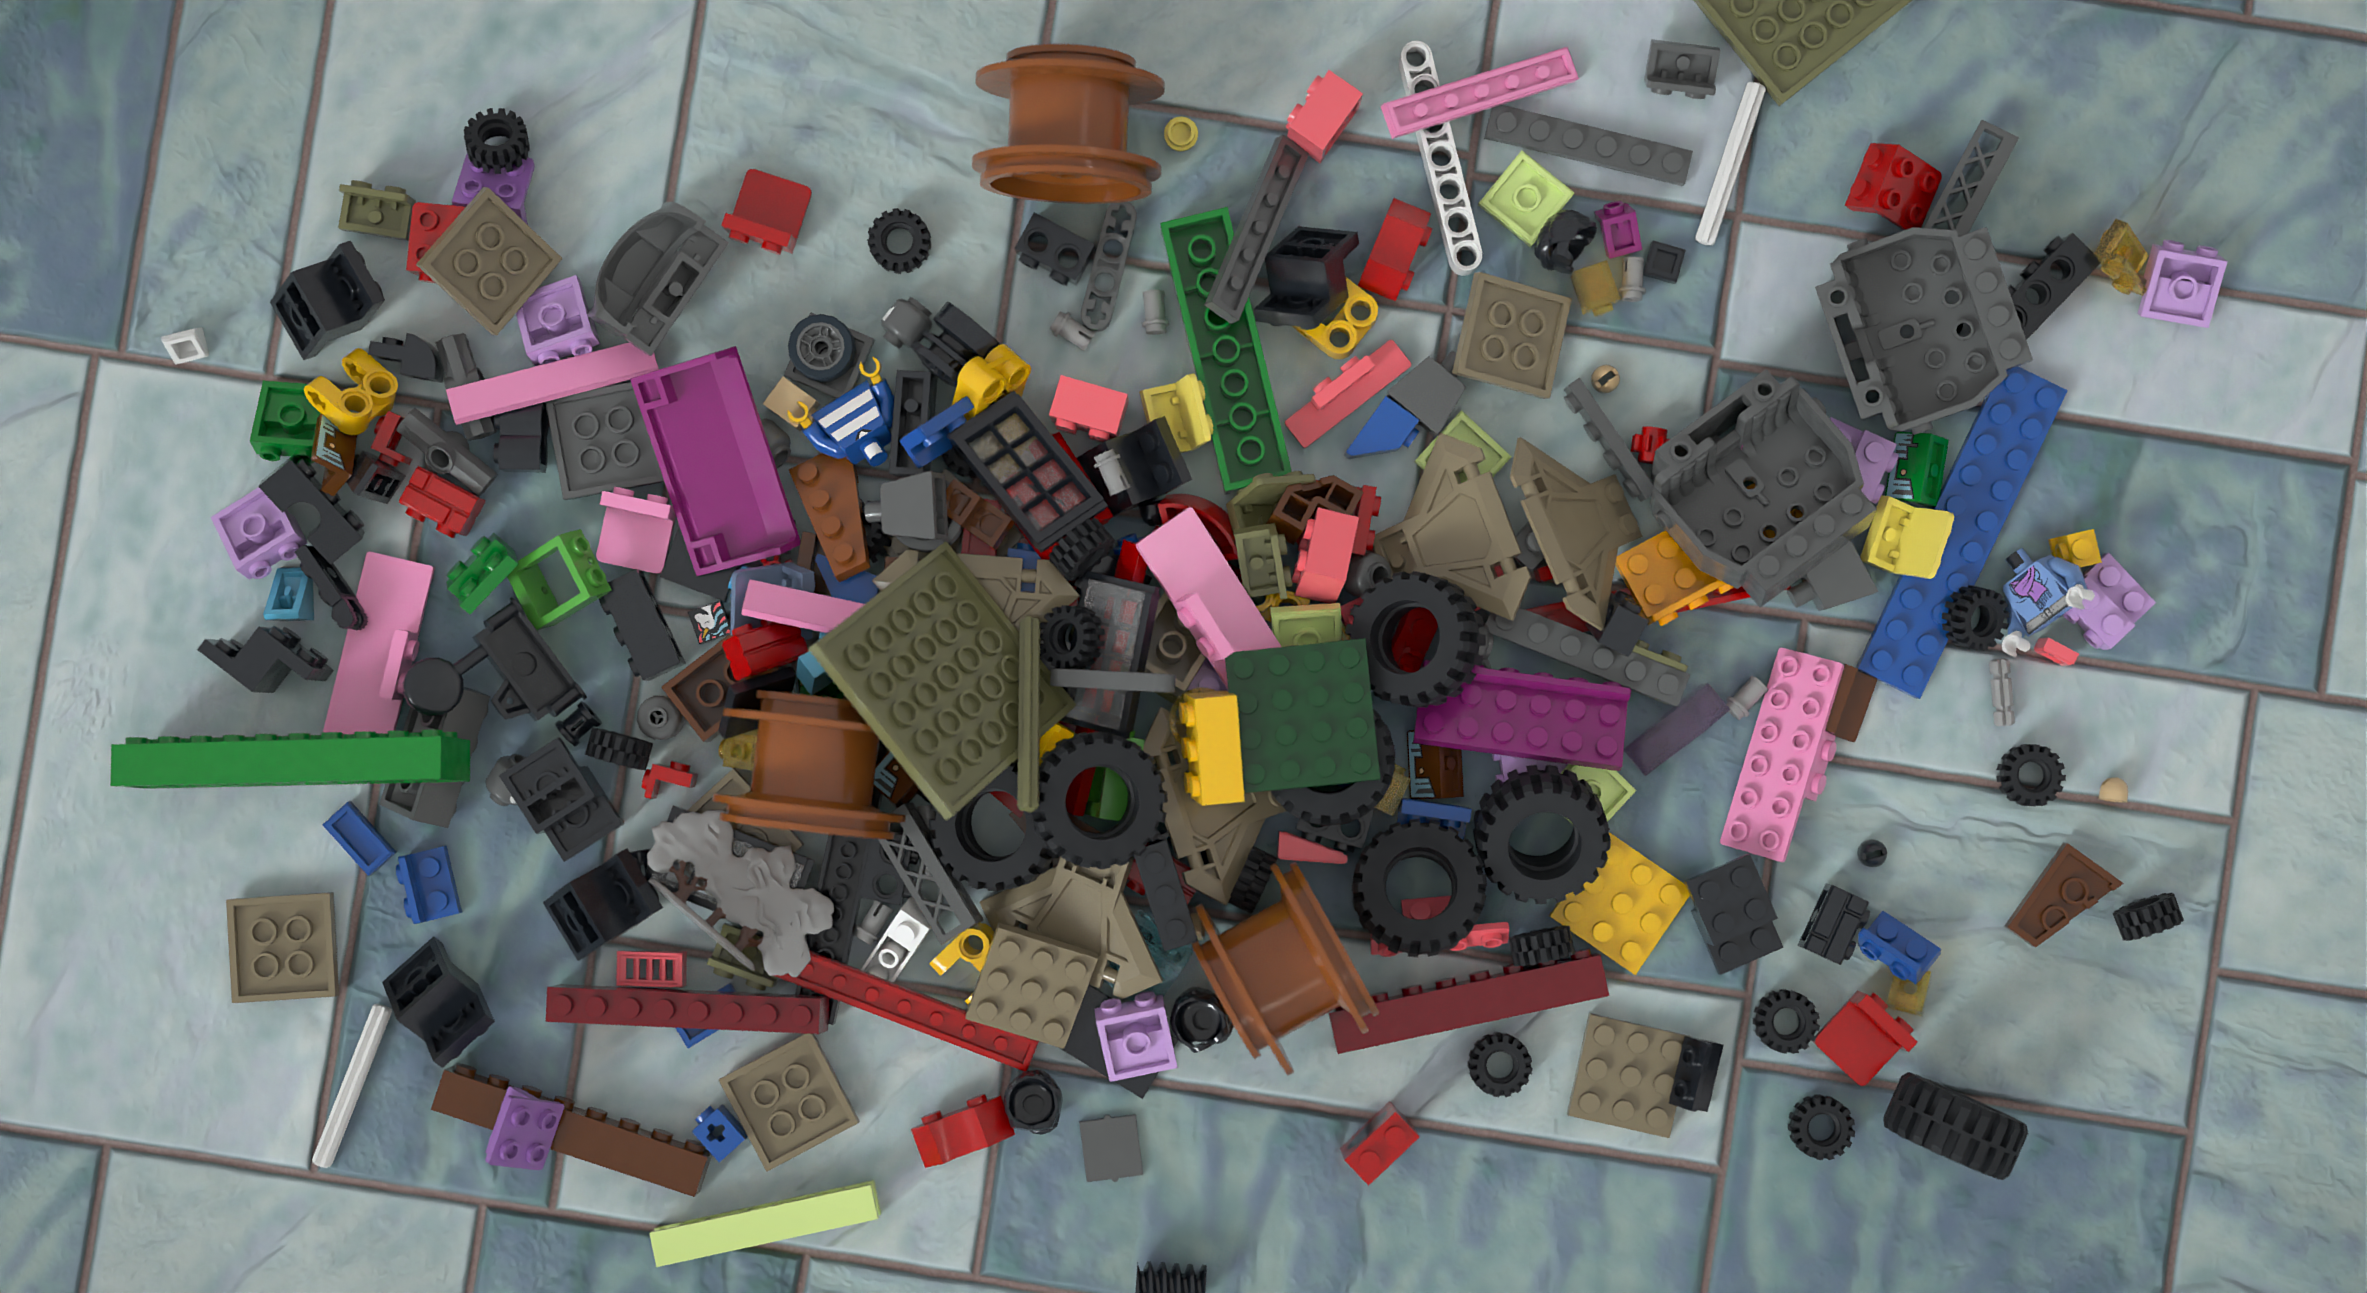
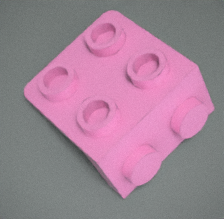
M614 487L613 493L602 491L600 505L605 506L606 511L596 553L597 560L603 563L660 574L667 559L676 518L673 506L667 505L668 498L652 494L647 495V500L634 498L635 491Z

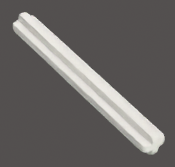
M1748 82L1746 84L1695 236L1696 241L1701 244H1715L1766 92V87L1760 83Z
M374 1004L372 1006L313 1156L312 1162L317 1166L328 1168L333 1164L391 1016L392 1009L383 1004Z

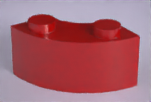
M1393 198L1358 286L1393 301H1396L1401 289L1407 291L1415 273L1410 271L1409 268L1419 245L1426 246L1433 229L1427 226L1432 213Z
M1169 494L1158 504L1162 524H1165L1186 508L1192 507L1226 561L1238 559L1229 515L1221 507L1207 499L1189 494Z
M981 1094L967 1100V1106L943 1116L939 1110L921 1117L923 1124L912 1128L911 1132L925 1168L944 1164L1014 1136L1015 1132L1010 1127L1001 1096L987 1099L986 1094Z

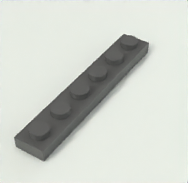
M1505 105L1491 108L1484 139L1679 186L1685 185L1693 153L1691 150Z
M1285 135L1277 137L1273 143L1204 304L1230 324L1240 319L1309 155L1308 152Z
M1520 607L1513 621L1490 612L1486 622L1490 633L1494 636L1611 682L1620 683L1626 688H1631V690L1678 707L1690 677L1688 673L1631 652L1630 656L1627 657L1599 643L1594 636Z

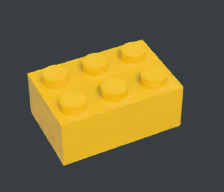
M1225 690L1183 694L1184 702L1179 703V719L1181 724L1185 723L1186 737L1181 738V750L1183 758H1188L1189 772H1184L1185 792L1190 793L1191 798L1201 805L1244 802L1237 695Z

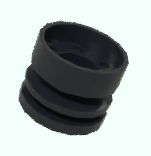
M947 301L933 318L937 326L943 331L939 337L925 329L921 333L932 344L931 347L928 349L916 340L910 347L927 369L946 384L957 387L958 375L968 361L977 356L985 360L986 356L1001 344L967 314Z

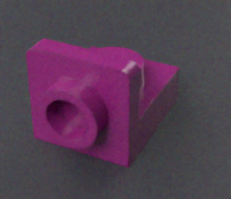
M1622 201L1610 202L1605 204L1603 209L1594 212L1595 218L1601 226L1605 252L1609 259L1642 250L1636 212L1627 203Z

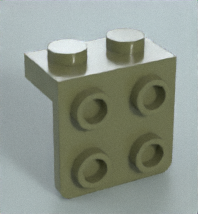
M1293 471L1273 477L1272 473L1255 476L1251 484L1238 490L1237 495L1226 504L1233 535L1234 529L1266 524L1287 486L1297 483L1302 485L1316 482L1315 475H1303L1302 471Z

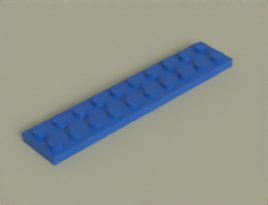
M2021 367L2006 370L2007 378L1985 397L1944 482L1937 505L1932 507L1935 510H1944L1954 514L1952 530L1947 539L1941 564L1936 575L1932 579L1906 575L1899 576L1856 666L1858 671L1870 675L1916 699L1921 698L1949 640L1946 637L1949 631L1943 630L1942 624L1947 623L1946 619H1942V612L1948 613L1949 608L1944 607L1946 601H1954L1950 595L1953 592L1960 593L1959 588L1975 585L2068 391Z

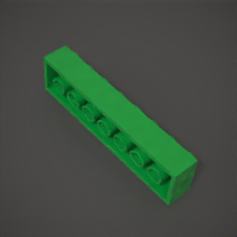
M1228 207L1161 222L1160 230L1197 381L1200 380L1205 390V400L1203 401L1205 414L1210 415L1213 423L1211 440L1224 494L1235 493L1247 487L1253 482L1252 479L1260 474L1272 473L1273 477L1292 472L1250 297H1248L1239 321L1232 324L1204 305L1234 237Z

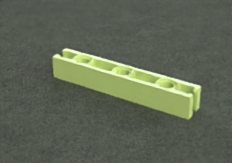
M871 1180L655 1227L654 1231H651L649 1234L656 1267L876 1220L881 1215L875 1181Z

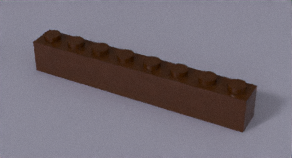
M457 1063L456 1067L451 1066L445 1069L431 1110L493 1130L508 1086H515L508 1085L510 1080L499 1075L490 1074L488 1078L476 1074V1068L466 1064ZM522 1085V1088H520L540 1100L559 1102L564 1105V1110L550 1147L551 1150L695 1197L700 1192L712 1154L705 1150L706 1147L701 1142L686 1139V1142L683 1143L672 1139L673 1134L668 1131L654 1128L653 1132L639 1128L640 1123L635 1120L620 1118V1121L608 1118V1112L602 1109L588 1107L587 1110L575 1107V1101L569 1098L555 1096L554 1099L542 1096V1090L528 1085Z

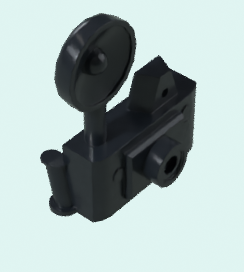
M513 597L509 599V604L483 622L486 627L485 629L473 636L474 641L478 645L477 648L454 664L439 657L420 660L414 663L406 672L403 680V694L408 705L416 712L426 716H441L452 711L460 703L464 693L462 675L485 658H488L504 680L491 701L497 712L505 720L529 713L534 721L540 720L548 713L553 717H557L580 698L585 700L587 696L563 667ZM508 698H512V704L507 703Z

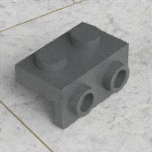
M1651 39L1644 77L1645 84L1648 88H1651V92L1660 95H1671L1672 91L1685 92V96L1694 99H1705L1706 95H1715L1716 87L1714 83L1721 50L1719 47Z

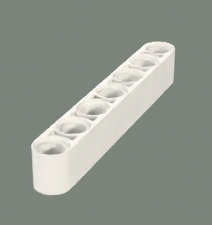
M1422 41L1407 43L1403 47L1399 59V69L1406 96L1415 94L1414 89L1418 86H1427L1429 89L1440 86L1429 46ZM1410 53H1418L1423 57L1424 63L1421 66L1414 67L1407 62L1406 56ZM1448 121L1440 124L1441 130L1436 133H1430L1423 129L1416 131V136L1450 268L1458 275L1468 276L1480 265L1482 249ZM1437 151L1444 152L1449 158V163L1445 166H1438L1432 161L1431 155ZM1445 184L1453 185L1457 190L1458 196L1454 199H1446L1441 195L1440 187ZM1453 217L1461 218L1466 224V230L1460 233L1452 231L1448 225V220ZM1461 250L1470 251L1474 256V263L1470 266L1461 265L1457 260V253Z

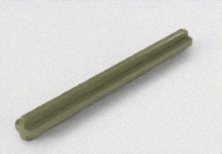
M1025 616L1024 619L1020 620L1018 809L1020 811L1033 812L1039 807L1040 620L1031 616Z

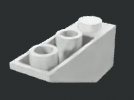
M912 896L900 909L861 968L862 971L894 983L932 928ZM929 906L932 912L934 913L935 907Z

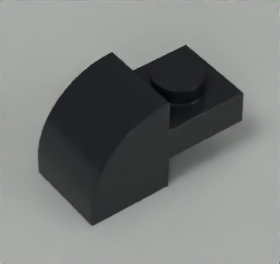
M410 333L406 334L405 346H403V340L383 337L382 343L370 341L368 355L381 360L402 363L400 374L409 378L443 383L444 368L439 352L429 342Z

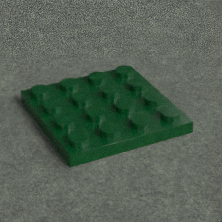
M1365 638L1233 652L1225 658L1228 692L1237 695L1244 794L1380 780Z

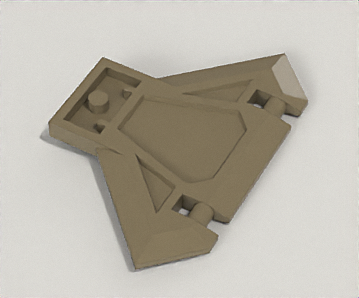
M1439 433L1404 520L1375 534L1373 544L1375 552L1388 561L1391 569V579L1393 573L1407 572L1411 574L1413 571L1448 580L1449 583L1456 584L1462 588L1464 596L1471 597L1477 607L1513 621L1531 580V575L1527 566L1519 569L1516 568L1513 558L1522 554L1512 525L1491 472L1480 474L1477 464L1486 459L1483 450L1472 444ZM1464 471L1468 480L1461 483L1458 474ZM1498 565H1501L1504 573L1500 577H1497L1494 569Z
M1522 437L1517 438L1510 479L1514 488L1521 486L1526 499L1520 502L1556 585L1560 583L1564 585L1568 596L1562 599L1567 610L1601 631L1605 626L1618 547L1643 537L1637 520L1630 509L1616 474L1590 484Z
M907 549L872 580L880 591L884 590L919 562V550ZM956 553L1018 632L1020 620L1024 619L1025 616L1038 618L1040 623L1048 622L1044 616L1047 613H1053V608L1061 607V605L1069 606L1080 596L1050 560L1037 559V569H1023V558ZM1022 582L1035 583V592L1021 591Z
M1159 707L1145 737L1143 751L1154 757L1157 768L1162 772L1165 780L1162 783V788L1167 791L1168 802L1163 803V811L1167 812L1165 824L1176 858L1179 859L1187 856L1191 870L1182 873L1184 882L1189 887L1226 906L1265 819L1287 810L1275 799L1271 791L1244 794V802L1201 805L1193 800L1191 794L1186 793L1184 788V772H1189L1188 758L1184 759L1182 756L1181 738L1186 737L1185 723H1180L1177 715ZM1172 751L1176 765L1171 766L1167 752ZM1205 850L1209 864L1204 865L1200 851Z
M1133 856L1130 858V863L1122 866L1115 864L1111 865L1110 869L1101 870L1096 867H1090V869L1080 867L1060 857L1058 866L1046 871L1044 874H1040L1036 877L1037 880L1017 888L1006 889L980 901V905L994 933L999 922L1016 928H1020L1019 924L1022 922L1029 925L1026 931L1097 952L1098 960L1089 984L1100 989L1104 980L1115 985L1112 995L1124 999L1163 982V978L1123 893L1134 860ZM1113 962L1120 965L1119 971L1111 968L1110 963Z

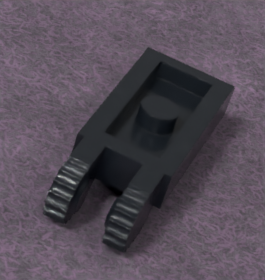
M302 545L297 549L295 554L301 561V570L307 577L314 580L320 589L318 591L320 598L332 607L331 617L337 622V625L343 629L362 630V628H365L368 617L334 563L330 565L314 546Z

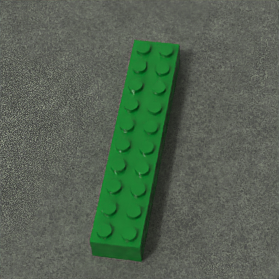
M421 730V733H409L410 731H388V733L359 731L354 732V734L323 732L321 735L289 733L288 736L255 734V737L223 735V738H212V736H190V738L162 736L158 737V739L127 737L125 744H111L110 786L166 789L470 782V740L458 738V732H443V730Z

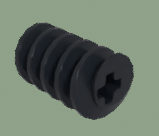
M1151 1261L1146 1262L1143 1271H1140L1137 1262L1135 1293H1205L1207 1266L1202 1265L1199 1273L1195 1274L1193 1265L1188 1264L1185 1272L1181 1273L1179 1263H1174L1171 1272H1168L1165 1262H1161L1157 1271L1154 1272Z

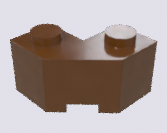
M1334 475L1320 478L1319 481L1313 483L1289 485L1278 500L1266 524L1275 523L1277 535L1284 534L1285 541L1294 545L1305 529L1308 519H1314L1318 507L1352 515L1363 491Z

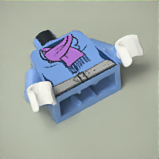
M2023 548L2005 559L2017 575L2003 586L2004 598L2008 605L2006 611L2009 612V618H2007L2008 635L2002 642V649L2005 653L2016 657V648L2024 652L2028 651L2030 643L2023 638L2025 634L2029 637L2042 631L2073 607L2083 610L2082 600L2091 601L2094 599L2095 594L2087 589L2082 571L2078 565L2052 555L2033 562Z

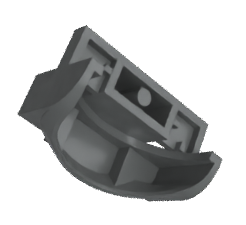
M676 202L664 203L659 210L643 217L631 226L613 246L599 271L595 286L594 306L587 316L615 336H621L648 356H652L729 242L705 226L706 221Z

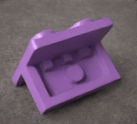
M508 1086L485 1151L487 1153L485 1162L494 1166L542 1170L562 1116L564 1105L559 1102L540 1100L520 1088Z

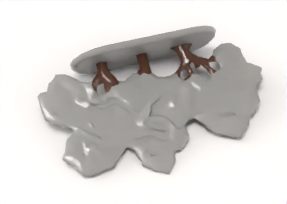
M707 810L702 814L694 811L681 813L673 823L661 821L658 826H654L652 832L655 844L647 853V863L653 871L660 873L674 872L679 888L677 892H671L655 879H650L649 883L750 970L754 971L755 966L741 951L745 947H758L762 953L764 969L769 976H782L788 973L792 977H797L811 960L805 935L807 933L818 934L832 927L833 919L831 914L834 912V904L829 898L816 891L813 887L808 889L790 888L789 880L797 869L791 846L776 847L772 852H768L764 848H751L743 857L733 855V828L730 822L719 820L720 812H725L723 810ZM677 859L680 860V868L678 870L673 867V862ZM688 861L693 862L695 865V877L690 884L686 882L689 877L684 875L685 866ZM699 879L706 881L705 885L700 887L696 886V883ZM692 891H707L717 900L716 910L706 920H703L686 905L687 898ZM719 919H726L741 925L742 929L739 940L735 945L731 944L713 928ZM758 931H762L763 937L756 940L752 938Z

